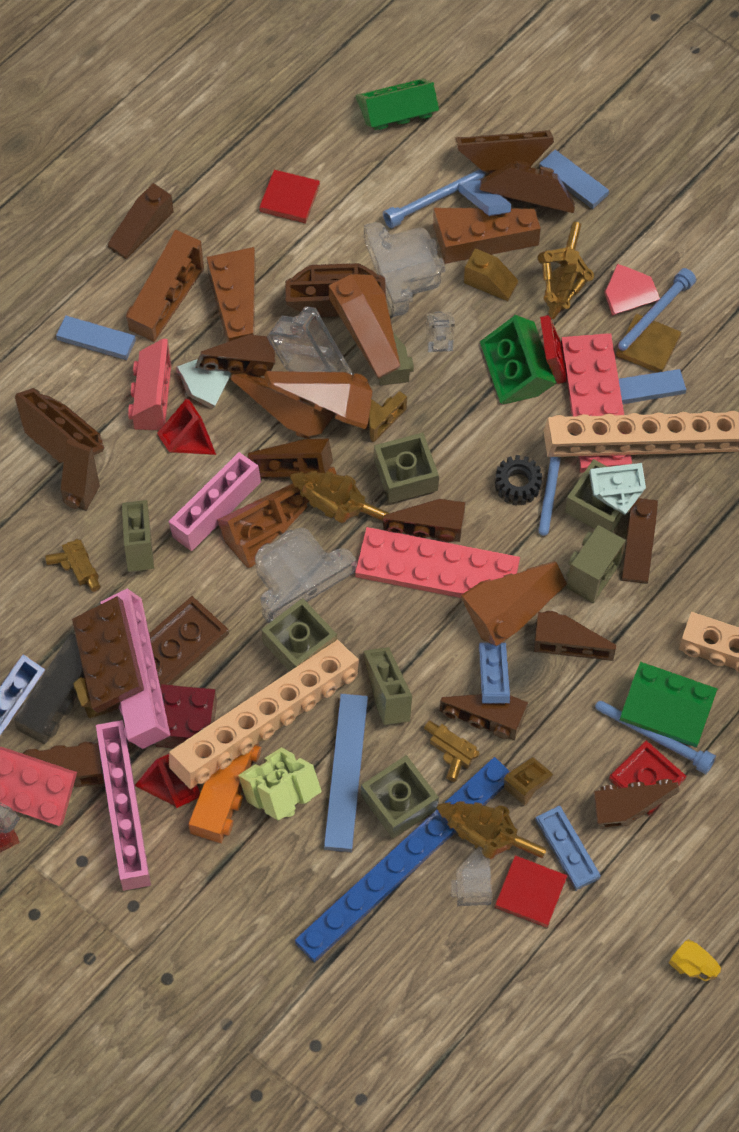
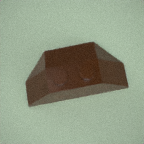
M550 130L455 137V143L458 151L479 169L493 173L510 162L516 163V161L527 162L531 167L554 143V137Z
M510 162L480 181L479 190L570 213L575 211V203L560 177L554 173L553 169L547 167L536 169L530 167V164L527 162Z
M360 263L309 265L285 281L286 305L310 317H337L339 314L329 300V285L351 274L373 275L386 297L385 277L376 274Z
M35 388L15 395L24 432L60 463L64 462L65 446L68 439L92 447L93 455L104 451L105 447L100 433L65 404L50 396L40 394V391Z

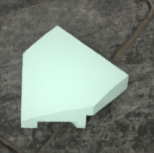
M197 360L177 366L176 371L178 376H181L184 384L186 398L191 397L213 409L231 373L229 371H207L202 368H196Z
M642 463L595 468L589 471L593 496L624 515L646 489Z

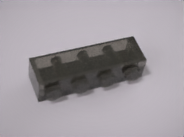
M71 633L14 718L18 731L43 744H46L49 738H53L56 735L60 726L59 722L73 708V701L77 696L73 683L79 678H85L75 634Z

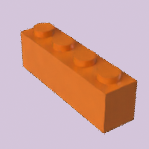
M259 743L254 745L247 754H241L232 760L231 764L225 769H219L213 773L204 783L189 821L190 834L221 844L224 836L230 835L234 820H231L234 810L239 811L243 800V795H240L242 786L238 775L250 768L253 761H258L262 749Z

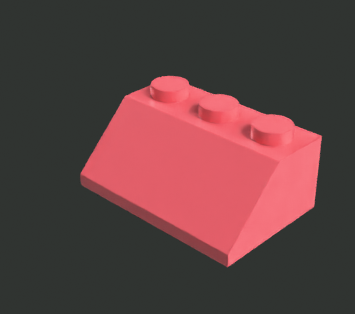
M161 339L139 351V360L134 361L133 374L137 376L136 382L131 384V397L134 398V404H129L128 411L129 419H133L134 429L160 430L166 423L171 376L168 339Z

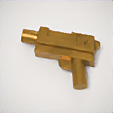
M75 539L61 545L62 553L45 555L47 565L61 563L64 570L69 571L72 569L80 586L88 584L92 592L101 588L98 582L99 575L92 566L89 555L81 540Z
M429 720L424 729L433 735L430 739V744L444 753L443 759L450 765L446 779L456 782L461 767L464 766L468 769L473 759L479 757L480 753L477 751L476 746L449 731L445 725L441 724L438 726Z

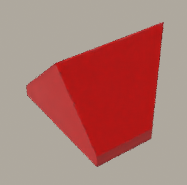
M185 399L157 435L170 453L216 455L201 416L191 401Z
M169 754L156 759L135 784V787L176 808L200 796L197 785L190 789L169 768Z

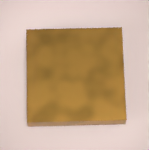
M635 314L625 336L644 316ZM653 320L625 351L618 348L616 356L656 373L663 372L682 332Z

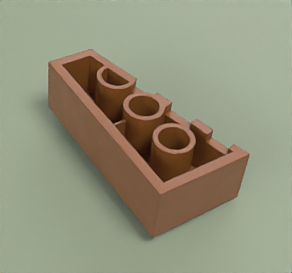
M434 208L433 227L445 264L469 259L475 248L493 255L539 246L541 227L535 209H511L509 213L488 216L480 208Z
M175 229L136 301L127 311L126 319L129 331L153 342L156 341L204 270L200 240Z
M255 247L206 257L208 275L226 341L229 342L249 334L255 335Z

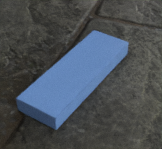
M554 150L539 163V169L540 167L553 169L554 173L560 177L565 188L591 209H594L609 194V190L557 150Z
M481 180L459 183V192L488 216L511 212V203L502 196L479 190Z
M65 316L56 335L59 341L124 360L128 359L136 341L135 335Z
M680 369L619 379L622 404L686 393Z
M479 643L482 703H510L506 643H501L498 646L490 643Z
M561 806L555 807L536 817L537 825L564 872L568 875L567 877L575 891L600 879L599 871Z

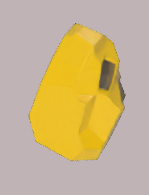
M689 939L680 946L669 961V964L680 974H685L689 978L696 977L703 981L715 979L721 971L718 962L700 945Z

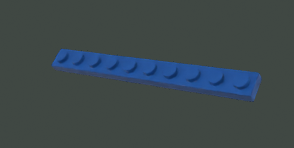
M494 757L445 803L455 804L459 801H465V804L477 802L485 806L504 788V777L510 771ZM437 809L295 939V944L315 963L457 831L447 825L448 821L445 817L442 818Z

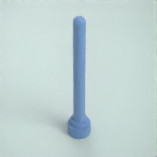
M479 169L402 208L391 207L383 211L385 223L391 229L400 225L405 216L458 191L459 183L478 181L484 178L485 171Z
M682 268L675 275L674 285L619 342L618 348L625 351L680 291L689 290L696 283V276L692 271Z
M550 457L539 525V534L542 536H546L549 533L561 457Z
M598 701L595 705L599 712L691 760L693 765L696 766V770L707 775L716 759V755L707 750L705 752L701 750L697 752L676 740L620 721L622 711L604 701Z

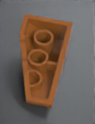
M351 274L329 285V300L377 378L379 379L399 369L400 362L386 297L374 276Z
M265 372L264 377L269 388L297 401L304 398L309 404L313 405L314 409L320 412L322 408L328 409L336 413V419L366 429L373 391L367 378L357 373L351 375L345 372Z
M247 373L232 374L231 380L286 428L296 431V435L299 437L310 438L312 435L321 434L336 414L325 408H322L320 412L314 409L313 405L309 404L304 398L297 401L269 388L266 379Z
M553 561L528 568L526 571L516 574H506L502 578L481 581L460 595L482 640L498 646L517 633L567 584L557 562Z

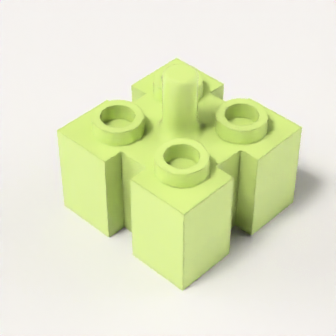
M282 747L264 758V764L260 766L255 764L238 775L247 802L258 809H264L266 814L278 821L284 817L293 816L296 809L295 804H305L322 792L314 766L302 758L296 760L293 753Z

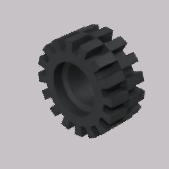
M516 455L515 460L511 456L507 457V463L503 460L500 463V467H497L495 477V489L498 491V496L500 498L505 496L504 501L509 503L510 499L513 500L512 505H517V501H521V505H526L527 499L530 503L534 501V496L537 498L542 483L541 468L539 465L536 467V461L532 460L529 463V457L524 456V460H520V455ZM514 474H521L528 478V483L521 487L514 486L509 482V477Z

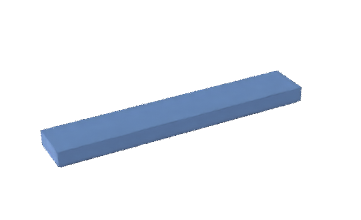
M341 694L324 850L352 852L368 696Z

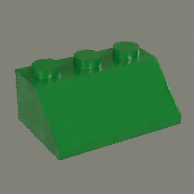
M424 78L356 95L366 125L374 127V130L387 128L388 123L395 121L397 124L408 123L411 121L410 118L419 116L420 119L433 116V112L439 111L434 82Z
M514 315L480 341L501 404L538 397L556 384L546 360L545 350L534 321Z
M640 661L619 720L697 748L718 688Z

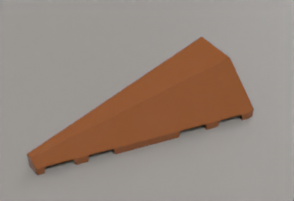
M330 466L328 471L336 474L335 468ZM292 483L217 519L225 543L247 568H251L256 564L254 561L263 552L268 551L274 539L279 534H283L308 507L306 504L309 500L305 496L302 497L298 486L295 487Z

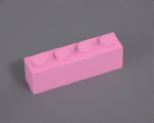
M238 452L169 520L172 537L190 551H193L219 525L217 519L230 514L261 483L258 465Z

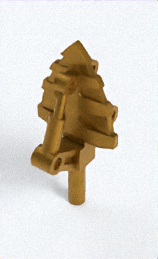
M572 222L566 248L547 250L539 253L537 257L538 262L542 264L543 278L546 281L543 299L550 308L548 312L553 320L561 310L570 308V301L573 296L579 293L586 282L592 281L594 278L593 271L587 267L580 257V252L575 250L581 229V224L578 222ZM551 262L560 264L558 268L551 271Z
M311 471L306 474L300 472L290 476L294 486H298L301 496H305L310 501L309 504L323 511L325 516L330 518L334 516L335 520L340 523H345L347 519L358 516L360 512L383 521L385 514H389L387 511L366 503L365 496L361 495L355 485V479L348 475L341 476L326 471V473Z
M459 801L455 804L448 802L437 805L442 818L445 817L448 821L447 825L451 829L454 828L459 833L458 836L463 840L466 839L475 845V848L481 850L483 856L488 859H493L497 854L510 850L512 845L540 858H543L547 848L517 835L518 829L515 828L509 816L510 811L505 806L499 805L492 808L477 802L465 804V801Z

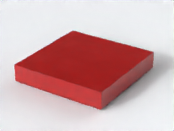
M274 169L259 207L260 212L306 223L318 193L320 181Z
M549 315L542 316L540 321L546 360L557 384L565 383L567 377L561 339Z
M646 740L609 776V780L617 788H627L628 784L634 782H644L645 786L656 785V781L662 779H671L672 783L678 782V786H680L687 776ZM659 806L646 814L650 816Z
M515 855L495 908L548 928L568 875Z

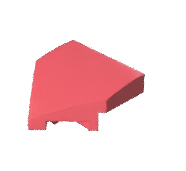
M620 264L616 265L610 281L604 290L612 316L658 302L660 299L650 276Z

